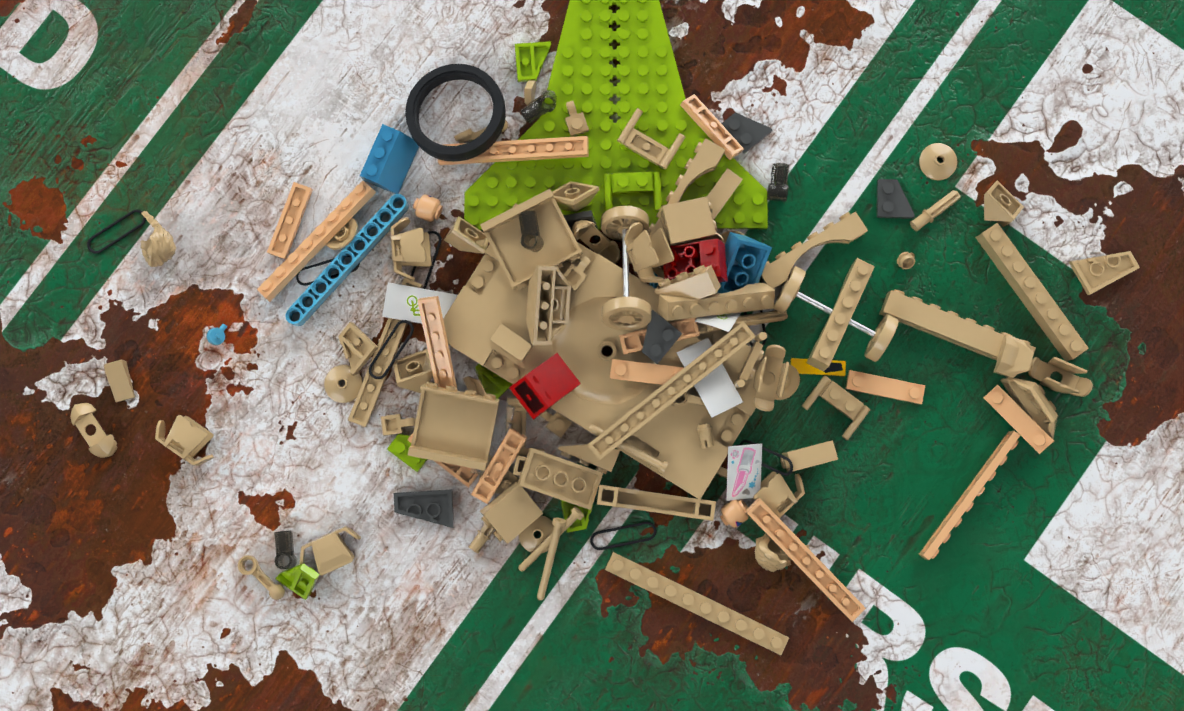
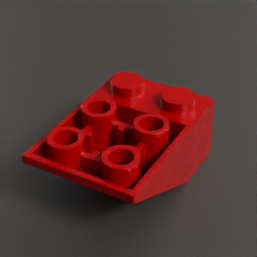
M718 238L670 246L674 261L663 265L664 279L669 278V280H672L680 273L687 272L688 274L694 272L693 270L699 266L704 265L708 267L712 265L719 283L728 281L725 244Z
M556 353L518 380L509 389L532 419L535 420L581 383L559 354Z

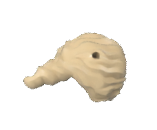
M143 211L141 214L151 224L154 231L147 241H140L142 255L150 267L162 266L165 262L171 260L175 254L176 246L173 242V237L165 228H162L152 215L147 211Z
M766 533L764 536L756 538L755 559L762 568L774 572L791 565V559Z

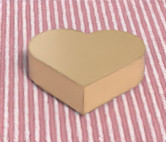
M529 80L524 88L526 105L534 104L536 81Z

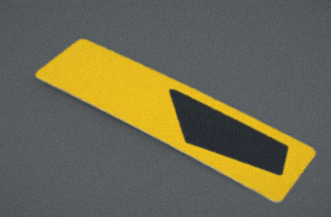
M791 358V365L797 369L799 374L846 375V361L832 360L830 366L823 372L807 364L808 359Z

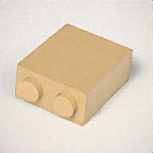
M707 197L668 204L659 209L663 231L669 246L703 240L716 235L717 225L715 220L712 219V204L710 201L708 202Z
M833 440L782 453L783 456L791 460L793 471L838 460ZM780 458L783 469L789 472V462Z
M516 481L480 511L483 515L481 519L486 526H492L495 530L493 532L495 537L500 542L503 540L507 544L543 514L524 488L517 485L518 482Z

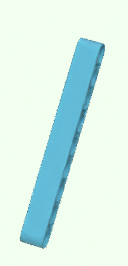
M393 195L292 304L285 315L289 323L294 326H302L391 230V226L402 218L409 209V204L403 195ZM397 201H404L401 208H395ZM384 215H391V219L388 222H382ZM371 229H378L377 235L369 236ZM360 242H364V249L360 251L357 250V244ZM352 256L351 263L345 265V257ZM334 270H338L339 276L332 279L331 273ZM321 284L326 285V290L323 293L318 292V287ZM308 298L313 299V304L310 307L305 306V301ZM299 312L300 318L294 322L292 316L294 313Z

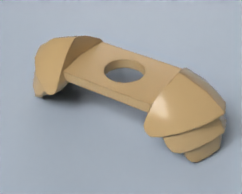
M588 220L576 221L572 229L576 241L581 239L596 254H600L614 264H617L621 258L617 243L610 241L595 227V223ZM597 235L600 237V241L598 243H591L590 238Z
M89 403L75 404L71 411V422L73 426H77L88 443L89 451L100 458L112 456L117 450V442L112 434H105L92 414L96 409ZM90 424L96 427V432L92 436L86 433V427Z

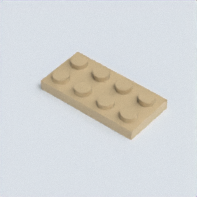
M530 448L517 485L591 510L603 473Z

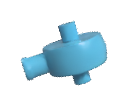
M221 324L219 328L214 327L210 329L206 336L208 342L212 345L223 343L225 340L224 331L227 329V326Z

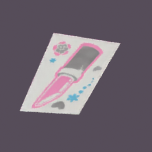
M762 443L728 446L726 501L753 498L761 489Z

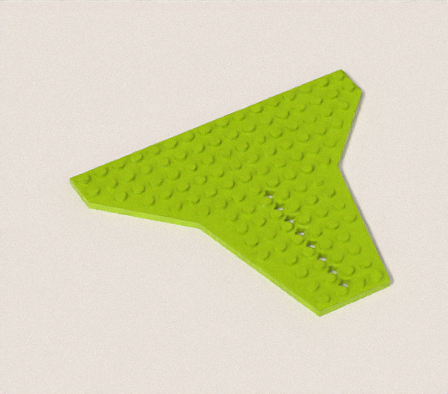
M659 0L569 1L541 116L518 140L571 137L565 118L570 117L566 103L574 101L577 114L583 112L589 128V132L574 137L588 136L589 157L495 162L464 192L465 221L483 231L480 224L513 208L515 203L519 205L548 189L554 191L572 181L598 186L599 191L586 207L577 212L560 209L562 214L568 215L592 210L598 230H601V217L605 213L604 174L661 172L662 206L667 205L666 198L670 191L674 192L677 185L675 183L680 174L684 176L687 169H685L688 160L690 158L694 159L697 154L694 150L698 143H703L705 138L710 141L712 140L680 106L686 98ZM612 5H616L620 8L616 11V13H613L612 10H609V8L612 7ZM613 23H616L620 26V28H617L616 31H613V29L609 28V26ZM616 41L620 46H617V49H613L609 44ZM613 59H617L620 62L616 68L609 64ZM613 77L620 80L617 86H613V83L609 82ZM617 96V98H620V101H617V104H613L610 98ZM637 108L642 110L643 113L634 129L670 149L679 133L686 137L666 170L617 141ZM613 114H617L621 118L617 120V123H613V120L610 119ZM725 154L715 170L696 179L686 189L680 199V202L707 197L728 168L743 180L715 217L717 229L768 228L767 190L734 158L729 160ZM654 192L612 193V208L634 206L644 210L649 216V227L652 223L656 224L659 218L656 215L659 211L654 209Z

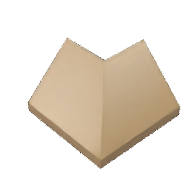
M998 180L984 194V220L997 221L1002 227L1011 223L1024 208Z
M570 181L552 191L560 209L577 212L589 205L598 193L599 187Z
M459 216L444 241L459 251L482 254L485 253L489 243L485 233Z
M428 349L397 359L393 364L396 383L401 389L405 388L421 393L420 386L430 382L433 377Z

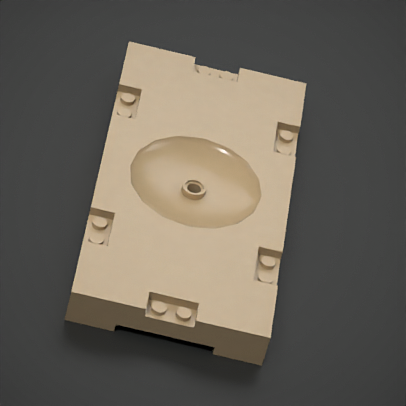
M580 243L578 245L583 251V254L580 255L581 258L573 263L568 261L562 264L564 267L560 269V272L564 274L571 264L577 267L584 257H587L591 263L583 271L587 277L576 291L571 288L569 322L563 332L554 340L555 342L552 345H533L522 362L491 341V337L500 324H503L531 344L526 323L528 286L521 290L512 288L491 245H489L467 284L463 286L443 318L448 345L512 384H515L526 374L558 353L581 384L550 408L586 430L589 429L590 425H595L605 431L662 386L610 379L612 359L656 364L642 350L624 355L619 335L647 329L648 325L637 330L621 331L612 329L602 322V306L611 299L623 297V269ZM629 273V297L645 300L650 304L651 311L654 310L659 314V294H655V288ZM697 322L700 336L676 341L658 364L684 367L677 352L706 338H709L713 346L727 333L722 330L709 332L706 324ZM747 344L722 363L733 383L738 380L739 374L751 351V347ZM605 346H609L613 350L612 355L609 357L601 353L602 348ZM756 360L753 368L757 370L760 362ZM771 372L763 375V381L767 385H770L775 378ZM755 373L752 379L748 378L745 381L744 387L736 388L743 403L712 418L706 406L686 403L684 406L675 407L670 404L624 441L661 462H664V460L669 462L663 475L658 472L659 469L619 447L616 448L700 500L728 455V446L733 445L747 420L756 409L754 405L756 393L754 389ZM695 386L687 391L690 395L700 397ZM684 395L680 396L675 401L677 403L682 402L684 399ZM710 423V426H712L713 447L701 448L699 431H697L698 424Z

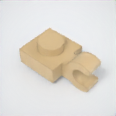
M574 101L567 102L566 107L570 117L565 118L570 136L574 137L589 132L583 112L577 114Z
M584 257L577 267L571 264L563 274L574 291L578 289L587 277L583 273L591 263L587 257Z
M547 411L540 415L549 422L546 428L560 438L572 424L571 421L558 412L554 416Z
M401 414L381 416L383 436L403 433V427L415 426L416 418L402 419Z

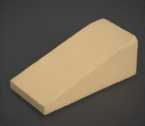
M500 324L490 339L522 362L533 347L532 344L503 324Z
M118 360L104 364L105 373L115 402L135 398L127 362L125 360Z

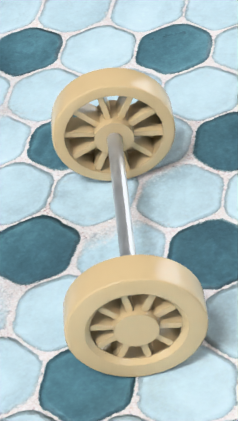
M634 206L614 207L607 210L601 217L602 233L608 238L622 241L623 297L611 299L602 306V322L612 329L621 331L643 328L650 323L652 318L651 306L648 302L640 298L629 297V256L626 251L627 246L624 237L628 228L635 222H640L643 225V231H648L649 229L648 214Z
M795 266L777 296L774 310L784 314L792 300L797 297L831 314L833 309L798 292L806 271ZM887 314L875 331L852 319L850 320L849 325L872 336L864 355L866 358L874 362L881 358L896 332L899 320Z

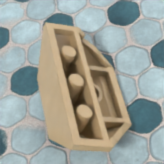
M537 266L529 281L526 323L532 345H552L569 322L571 285L557 266Z
M1010 377L1001 379L1000 381L1012 399L1054 439L1058 415L1055 412V405L1045 397L1044 389L1031 381Z

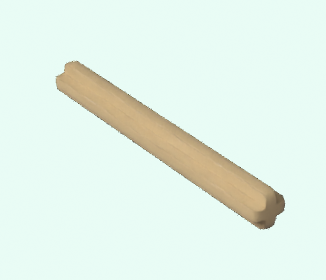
M775 310L742 315L738 317L732 328L737 327L743 321L747 326L784 321L788 318L787 311L784 314ZM706 325L707 330L709 332L722 330L710 325Z

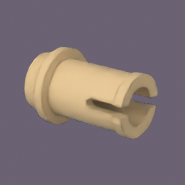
M710 423L698 424L697 431H699L701 448L713 447L712 426H710Z

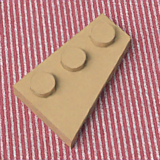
M1131 251L1069 262L1087 295L1140 268Z

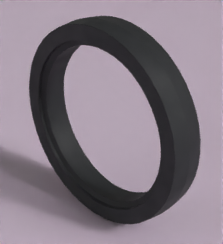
M449 64L428 72L415 84L407 99L405 116L413 140L424 152L440 160L455 162L479 156L495 143L504 127L506 109L503 94L490 75L471 65ZM452 80H468L479 84L489 93L493 102V113L490 123L480 136L471 142L458 146L441 145L425 136L420 128L419 112L425 97L434 88Z

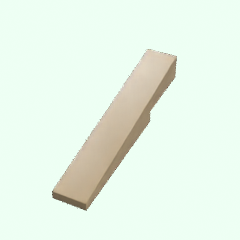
M728 168L707 196L708 202L710 201L712 204L711 215L713 220L743 180Z

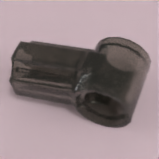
M551 90L544 91L541 96L520 110L524 119L530 124L545 113L553 111L556 107L557 95ZM550 98L553 103L546 104L543 100Z
M773 163L771 181L767 190V200L787 201L789 165Z
M522 212L518 215L522 233L521 244L532 252H538L542 249L544 241L540 237L536 212ZM532 238H535V243L532 246H530V240Z
M274 532L276 547L275 565L283 570L295 567L297 559L294 555L293 532ZM284 556L289 557V564L287 566H284L282 563Z

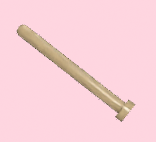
M590 425L588 429L597 436L604 432L603 429L595 425ZM624 441L617 446L656 467L662 475L669 464L665 460L664 462L657 460Z
M577 507L571 510L572 514L566 519V526L562 527L560 535L577 519L581 520L584 517V514ZM552 533L519 565L518 569L521 572L525 571L549 547Z
M553 518L552 521L554 529L538 589V600L545 598L562 527L566 526V520L562 518Z

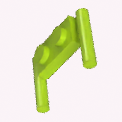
M661 172L604 174L605 212L612 208V193L654 192V209L659 211L662 207Z

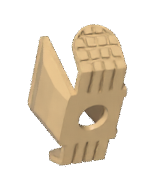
M405 217L391 226L392 260L395 273L414 281V277L402 272V266H432L429 233H424L421 227L399 234L410 223V219Z
M640 222L633 223L628 228L624 237L627 246L626 251L634 267L633 269L637 272L640 281L659 283L664 278L655 276L653 268L674 261V256L662 228H659L649 237L647 230L643 231V225Z
M770 345L766 348L763 360L759 363L755 372L754 389L756 393L754 405L762 411H772L775 395L777 394L778 398H782L784 394L789 362H786L782 367L786 350L779 345ZM767 372H771L775 376V381L771 385H767L763 381V375Z
M1034 357L1028 372L1029 376L1040 381L1041 385L1055 392L1084 397L1091 392L1093 387L1091 380L1074 375L1087 373V370L1062 359L1053 357L1046 363L1038 357ZM1054 371L1061 374L1062 380L1060 382L1050 378Z
M178 415L166 439L164 420L158 421L155 439L192 465L199 466L214 458L213 455L205 456L197 461L193 458L214 437V434L190 417Z
M772 471L761 481V489L752 499L756 501L760 498L781 518L805 494L801 476L795 474L797 491L793 494L781 474Z
M347 526L328 533L301 547L300 564L304 563L305 549L312 546L320 576H323L351 563L354 559V555L339 533L346 531L358 540L361 539V536Z

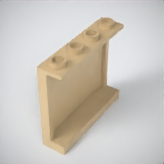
M550 189L480 224L513 289L521 290L527 287L537 266H557L560 270L564 267L562 264L568 261L573 263L581 258L580 255L583 254Z
M426 382V384L420 386L421 395L408 455L485 471L488 464L500 399H496V396L493 394L476 395L477 392L473 390L457 391V387L446 386V388L438 387V384L433 382Z

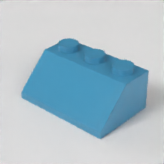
M382 124L360 177L365 182L394 194H399L419 146L412 138L401 131Z
M729 232L725 243L728 281L720 283L721 287L718 293L731 292L743 288L747 284L759 283L772 247L750 237Z

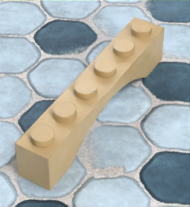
M706 138L703 143L699 142L694 150L697 154L694 159L690 158L685 166V169H687L684 176L680 174L675 183L677 185L674 192L670 191L667 196V205L680 202L686 189L696 179L714 171L726 149ZM659 212L656 215L659 218L656 224L652 223L647 231L649 237L659 228L663 229Z
M856 211L851 215L847 212L839 217L840 221L836 224L831 222L824 226L823 232L818 234L816 231L807 237L808 241L802 244L800 241L791 247L792 251L787 254L783 251L775 257L776 260L772 263L767 261L760 280L762 283L765 282L771 288L776 289L787 281L795 262L807 251L828 243L849 244L864 235L868 230Z
M859 258L853 262L843 282L834 308L806 362L807 364L823 372L830 366L875 266Z
M764 282L747 284L735 291L712 294L701 299L659 294L658 313L667 321L774 309L775 290Z
M599 485L597 498L598 505L710 521L714 520L716 501Z

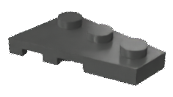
M452 489L393 493L395 513L454 528Z

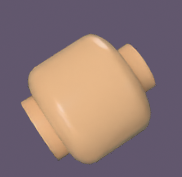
M424 194L420 199L416 198L413 208L416 209L415 214L417 217L433 222L435 219H439L443 206H441L439 199Z
M742 499L729 501L721 507L722 515L720 518L726 526L738 527L749 518L745 512L748 506Z

